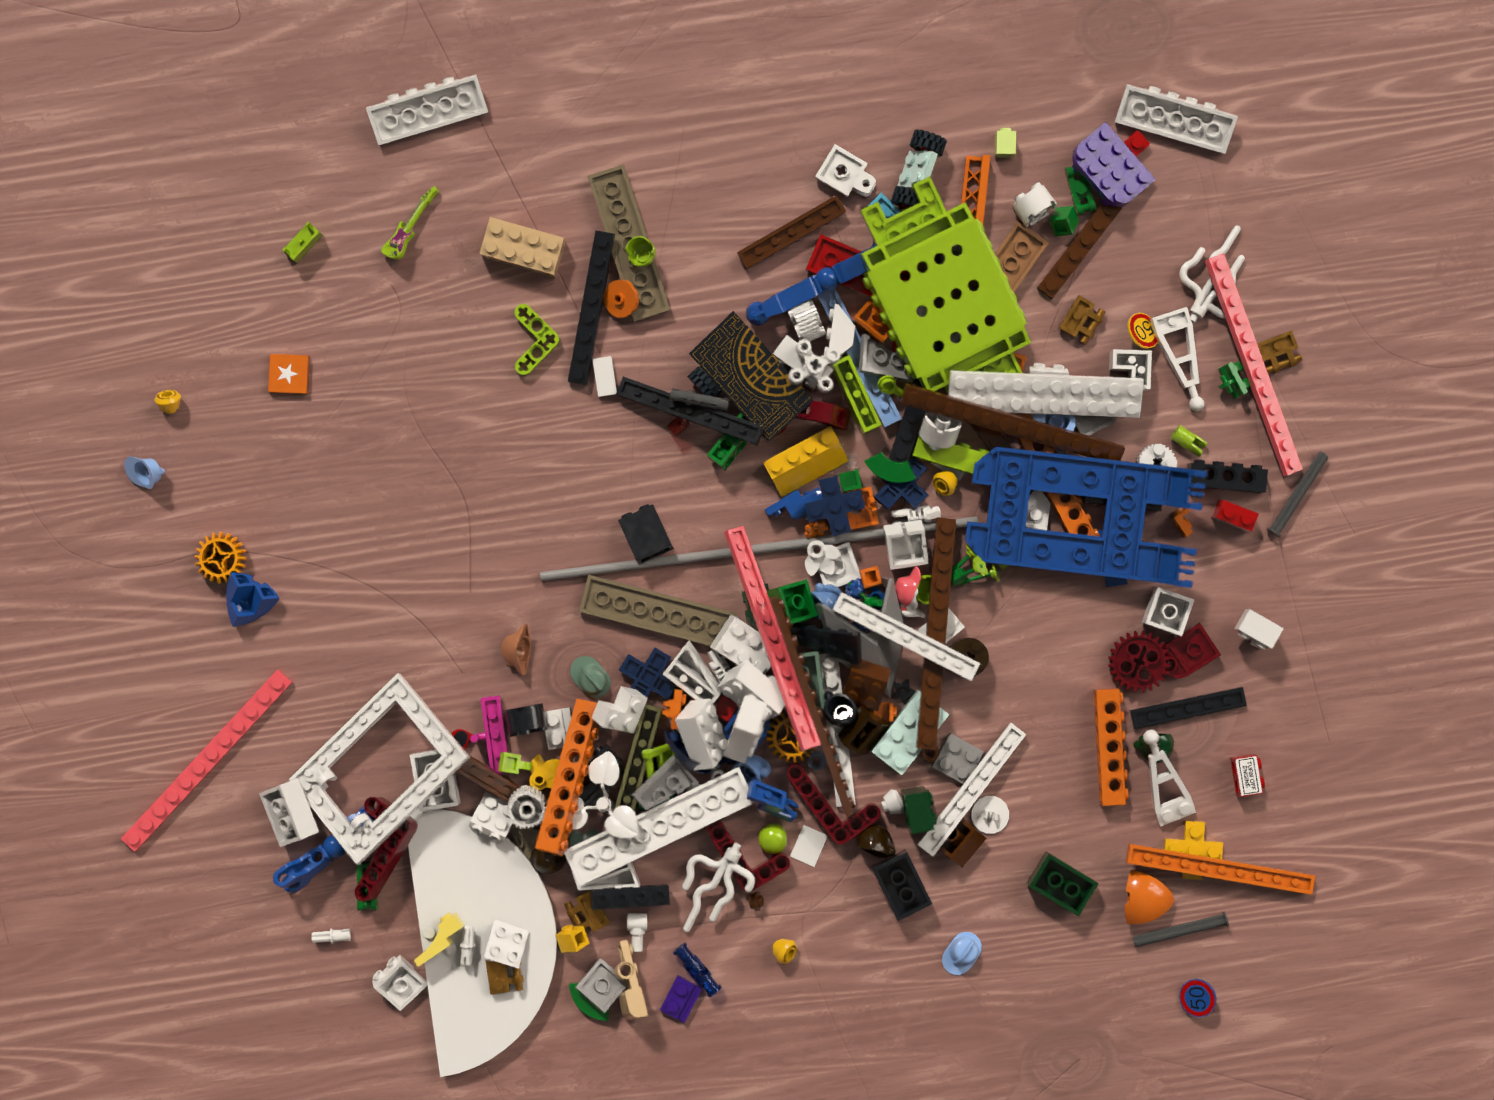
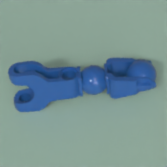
M364 807L356 814H351L347 817L351 823L356 816L365 813L373 822L376 820L365 811ZM330 835L324 840L323 845L319 844L318 848L311 849L299 859L288 862L278 869L273 875V881L278 887L284 888L285 891L292 894L296 893L308 885L317 873L329 865L330 861L333 862V858L342 857L346 851L334 835ZM322 854V859L316 862V857ZM282 874H287L283 878L282 882H280V876ZM296 883L293 888H289V886Z

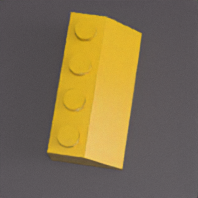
M829 426L766 460L763 464L782 498L845 464L849 460L835 432Z

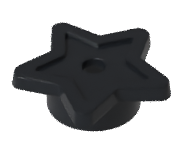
M906 679L903 683L893 682L895 691L891 697L893 699L900 698L906 704L908 697L916 691L910 688L909 679Z

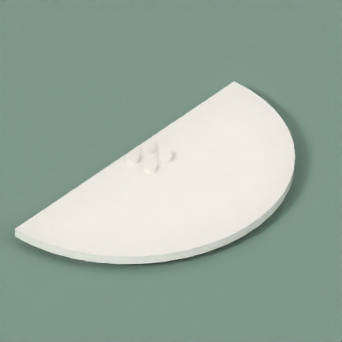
M418 808L410 815L417 822V830L408 844L422 950L424 952L434 941L439 931L437 925L441 922L440 918L449 912L451 915L456 912L464 926L471 925L474 927L473 943L475 947L473 948L472 965H466V962L464 965L460 964L462 928L449 936L453 941L450 946L424 963L440 1077L464 1072L489 1061L511 1045L529 1026L544 1001L553 977L557 954V939L555 937L557 930L553 906L547 889L529 858L508 837H506L504 843L501 841L496 842L484 833L474 832L469 827L472 816L447 809L420 812ZM494 920L529 931L520 965L521 975L524 978V982H522L523 990L515 991V984H509L510 992L490 995L484 953ZM507 967L508 977H512V967Z

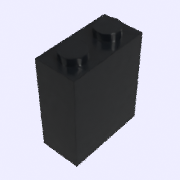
M653 504L643 505L639 508V511L633 514L632 512L626 513L621 517L622 519L618 520L639 565L674 549Z

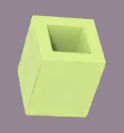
M1000 128V131L995 133L994 157L1014 158L1016 154V131H1011V128Z

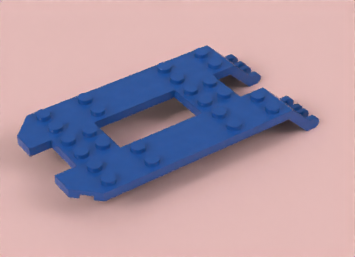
M995 447L974 463L972 483L991 485L987 522L967 521L965 541L976 555L987 563L1142 580L1192 588L1193 582L1191 580L1178 579L1179 573L1194 574V570L1180 568V565L1195 566V561H1182L1181 556L1182 553L1195 556L1197 549L1141 540L1146 503L1202 510V503H1189L1188 501L1189 495L1204 497L1203 492L1190 491V487L1205 489V485L1202 483H1191L1192 476L1205 478L1207 477V471ZM1030 490L1106 498L1102 537L1025 528Z

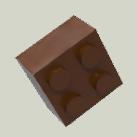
M862 660L858 666L852 664L843 694L852 698L856 705L878 712L891 669Z

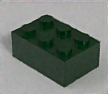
M924 786L901 789L906 824L911 834L935 830L934 825L937 824L936 814L931 809V805H934L932 793Z
M1045 851L1026 884L1079 917L1099 883Z

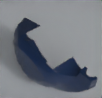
M666 730L664 733L665 740L671 750L677 755L683 765L691 771L705 775L714 772L724 763L735 764L737 762L723 756L715 768L694 770L700 762L689 758L684 745H677L682 737L678 736L676 731L669 733Z

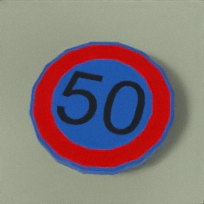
M1201 979L1189 980L1183 984L1180 990V1003L1188 1014L1200 1018L1208 1016L1215 1009L1217 1002L1216 993L1206 981Z

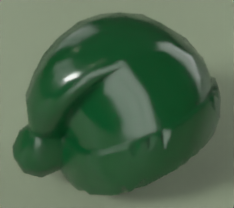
M1158 733L1159 740L1157 745L1159 751L1163 750L1166 756L1170 758L1174 749V739L1171 734ZM1141 735L1139 740L1134 742V748L1139 750L1141 755L1148 761V755L1152 754L1150 746L1144 742L1143 735ZM1161 759V760L1156 761V764H1157V763H1162L1163 760Z

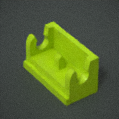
M307 222L282 250L298 263L323 234L311 223Z

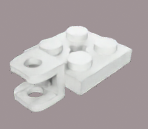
M836 144L815 176L817 180L846 197H849L852 190L861 196L869 197L876 186L875 178L864 171L868 163ZM844 166L846 174L838 175L836 169Z

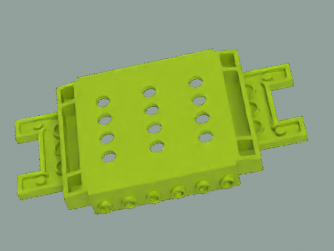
M929 176L911 185L919 203L886 219L879 202L860 210L876 244L875 247L859 254L867 270L863 274L864 278L862 280L867 289L870 288L872 292L871 300L875 307L878 306L881 311L879 314L880 319L889 328L888 335L891 341H895L898 347L896 352L899 358L903 359L906 364L904 369L909 377L912 376V378H918L924 389L936 391L944 387L948 395L950 371L1022 373L1013 352L1031 343L1024 326L1027 324L1025 315L1017 303L1016 295L1009 286L1007 276L1001 269L999 259L993 252L992 244L986 237L982 223L978 218H973L966 202L946 211ZM954 245H959L962 248V253L959 256H955L951 252ZM937 253H941L945 257V261L941 265L936 264L934 261V256ZM919 262L927 264V271L925 273L918 272L917 264ZM903 270L910 273V279L907 282L902 281L899 277L900 272ZM976 280L978 282V289L976 291L969 290V281ZM955 288L961 291V297L958 300H954L951 297V291ZM936 297H941L944 300L942 308L934 306L933 302ZM920 305L925 306L927 309L924 317H920L916 313V309ZM987 315H992L995 318L993 326L985 324L984 320ZM972 323L978 327L975 335H971L967 331L968 326ZM953 332H957L961 336L960 341L956 344L950 340ZM935 341L943 343L944 347L941 352H936L933 349Z

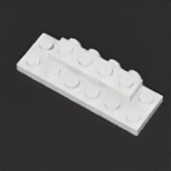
M477 75L459 80L448 77L442 80V84L428 83L424 85L425 89L417 91V88L406 90V94L402 96L395 93L387 96L388 100H385V102L366 107L378 145L488 113Z
M1126 84L1115 118L1116 123L1220 153H1226L1238 119L1237 115L1219 111L1216 109L1215 104L1205 102L1204 105L1198 104V100L1192 97H1186V100L1178 98L1179 94L1168 91V94L1160 93L1161 89L1150 86L1149 89H1143Z

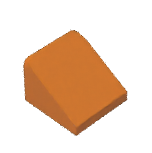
M878 566L859 570L864 589L882 584Z

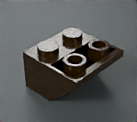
M860 706L857 710L855 721L845 726L839 732L838 737L845 747L858 755L868 754L889 728L890 724L863 706Z

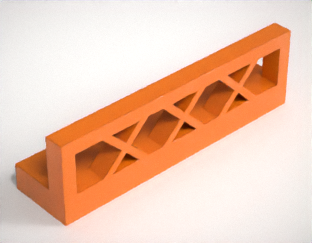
M982 155V157L966 156L961 204L972 197L976 202V207L970 212L972 214L975 211L974 219L978 218L983 225L991 155ZM970 161L980 162V170L975 174L969 169ZM972 178L978 183V188L973 193L967 188V182Z

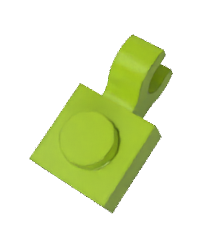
M501 752L498 771L519 774V770L532 771L533 763L521 761V755Z

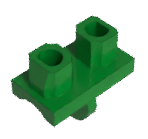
M1230 362L1218 369L1222 375L1220 379L1223 383L1218 386L1219 389L1225 387L1228 394L1231 393L1234 399L1248 393L1247 390L1251 387L1248 378L1241 380L1238 374L1243 371L1240 362Z

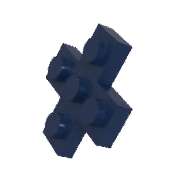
M912 457L908 462L916 479L897 483L878 477L886 485L874 496V499L887 511L900 498L907 502L914 510L928 498L929 494L916 484L919 478L927 471V468L915 457Z
M837 476L818 480L823 499L804 504L809 523L828 518L832 536L851 532L847 513L865 509L861 489L842 494Z
M656 647L646 663L628 654L619 669L620 672L635 680L631 688L638 690L645 697H648L652 690L668 700L677 686L662 674L671 656Z

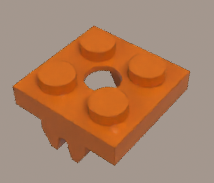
M872 487L861 488L865 509H862L858 515H854L851 512L847 513L851 530L879 524ZM851 490V491H846V492H841V493L844 494V493H848V492H852V491H856V490Z
M680 688L675 689L674 698L663 702L664 706L670 707L664 709L662 714L672 718L671 729H678L675 719L681 713L682 706L686 705L687 694L683 693L684 690Z

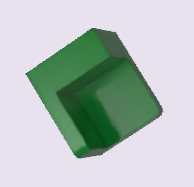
M1065 206L1055 209L1049 223L1055 237L1073 235L1079 219L1074 206Z
M858 469L838 474L842 492L862 488Z

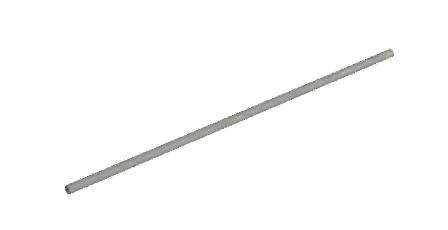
M977 516L956 519V529L967 527V521L978 522ZM936 522L923 523L925 533L934 532ZM884 528L850 532L837 536L826 535L750 546L753 554L807 548L812 541L816 540L823 542L825 545L879 539L885 538ZM730 548L655 557L640 565L636 560L544 571L540 572L541 581L729 558L732 557Z

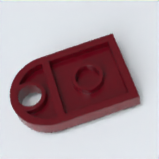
M1200 622L1183 632L1182 636L1175 637L1162 647L1163 650L1169 649L1165 656H1170L1175 662L1173 669L1165 668L1169 672L1166 675L1175 679L1185 678L1221 656Z

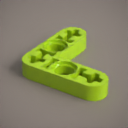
M519 304L514 312L516 318L538 339L515 363L517 373L526 376L558 346L560 339L558 334L527 304ZM521 308L523 310L527 308V314L530 317H532V315H535V317L529 321L528 325L525 323L528 321V319L525 316L519 317V315L521 314L519 310ZM535 321H540L543 325L542 329L538 332L532 329V324ZM554 335L555 343H549L546 346L549 350L546 351L539 343L542 341L545 344L548 341L546 337ZM535 348H540L543 351L542 356L538 359L532 356V351ZM529 355L531 360L536 363L533 365L530 362L527 365V371H520V363L525 364L528 361L526 357Z

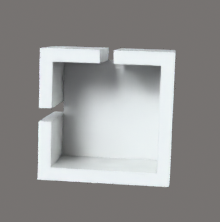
M922 520L904 522V526H901L900 523L883 526L890 570L928 564L925 529Z

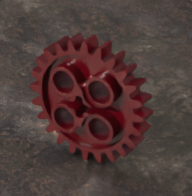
M1134 631V636L1132 637L1129 633H1126L1127 639L1120 636L1121 643L1114 642L1117 648L1110 649L1114 656L1108 657V659L1113 660V663L1108 666L1114 667L1110 674H1117L1114 681L1120 679V687L1127 684V690L1134 687L1135 693L1138 691V688H1141L1144 693L1145 687L1152 691V684L1159 687L1158 680L1165 681L1162 675L1169 674L1165 667H1171L1170 664L1166 663V660L1171 659V657L1165 656L1169 649H1162L1165 642L1159 644V637L1152 639V633L1145 636V631H1142L1139 636L1137 631ZM1133 643L1137 644L1140 648L1138 654L1135 655L1129 651V646ZM1147 646L1142 659L1145 664L1139 666L1137 674L1133 678L1132 674L1137 665V662L1134 660L1140 657L1143 647ZM1149 651L1157 653L1158 658L1155 662H1150L1147 659ZM1124 661L1132 664L1130 672L1122 670L1121 666ZM1142 669L1149 670V679L1144 680L1140 677L1139 673Z

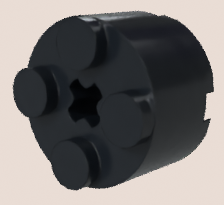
M543 703L505 710L510 737L547 730Z

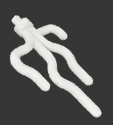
M1236 225L1233 227L1222 247L1214 251L1209 258L1227 253L1241 230L1240 226ZM1200 247L1194 257L1185 262L1179 271L1181 282L1193 290L1196 295V300L1189 310L1192 323H1195L1198 318L1202 319L1207 310L1219 318L1226 319L1224 312L1212 304L1213 300L1218 296L1216 290L1210 292L1214 286L1210 274L1203 289L1187 276V271L1196 266L1204 255L1205 249L1203 247ZM1243 255L1237 257L1230 269L1235 283L1236 274L1245 260Z
M734 843L732 848L728 847L724 857L719 861H714L701 854L694 855L688 860L686 866L687 876L682 885V889L685 891L689 890L695 876L694 866L697 862L717 869L710 883L701 885L695 890L693 908L683 927L684 932H689L701 908V895L704 892L715 889L720 883L723 874L727 893L715 904L709 917L710 922L717 920L723 906L728 904L734 896V885L731 880L733 871L747 879L745 891H752L755 884L753 874L737 864L741 857L739 852L740 844Z

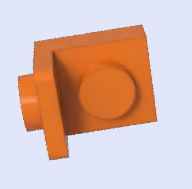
M1178 508L1173 512L1174 516L1170 518L1182 537H1188L1193 533L1189 520L1182 517L1191 511V509Z
M881 702L878 712L869 709L870 712L885 721L893 722V718L897 717V706H893V702Z

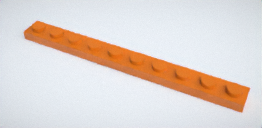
M1128 843L1125 860L1129 864L1310 895L1313 894L1315 875L1131 843Z

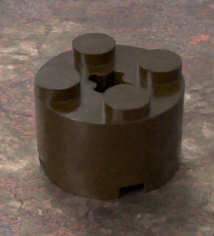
M965 637L955 641L951 646V649L967 656L966 652L973 654L971 659L980 663L974 676L980 674L987 667L989 654L986 646L981 641Z

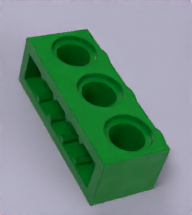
M740 412V414L737 416L738 418H741V419H744V420L749 421V420L742 414V412ZM723 434L708 452L707 456L726 471L748 442Z

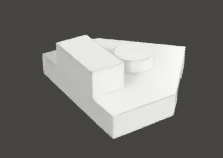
M1035 490L1029 495L1026 527L1047 530L1051 503L1042 491Z

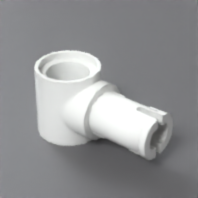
M628 913L627 930H630V934H632L631 944L633 952L643 951V934L647 931V913Z

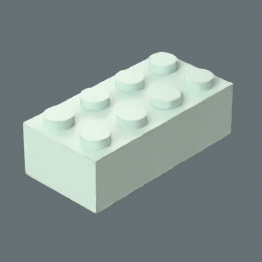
M916 690L897 717L891 722L889 728L871 749V752L901 775H903L922 750L916 748L921 693L919 690ZM942 708L939 710L938 729L949 716Z

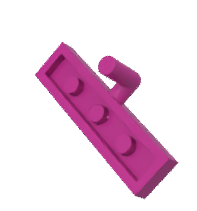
M500 695L483 697L480 699L485 732L472 735L470 740L472 742L486 740L490 768L498 773H504L498 771L501 752L508 753Z

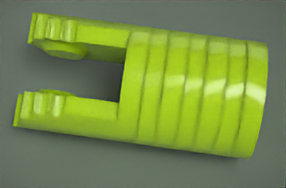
M1181 425L1175 429L1170 438L1198 457H1201L1203 454L1200 448H1206L1207 446L1205 440Z

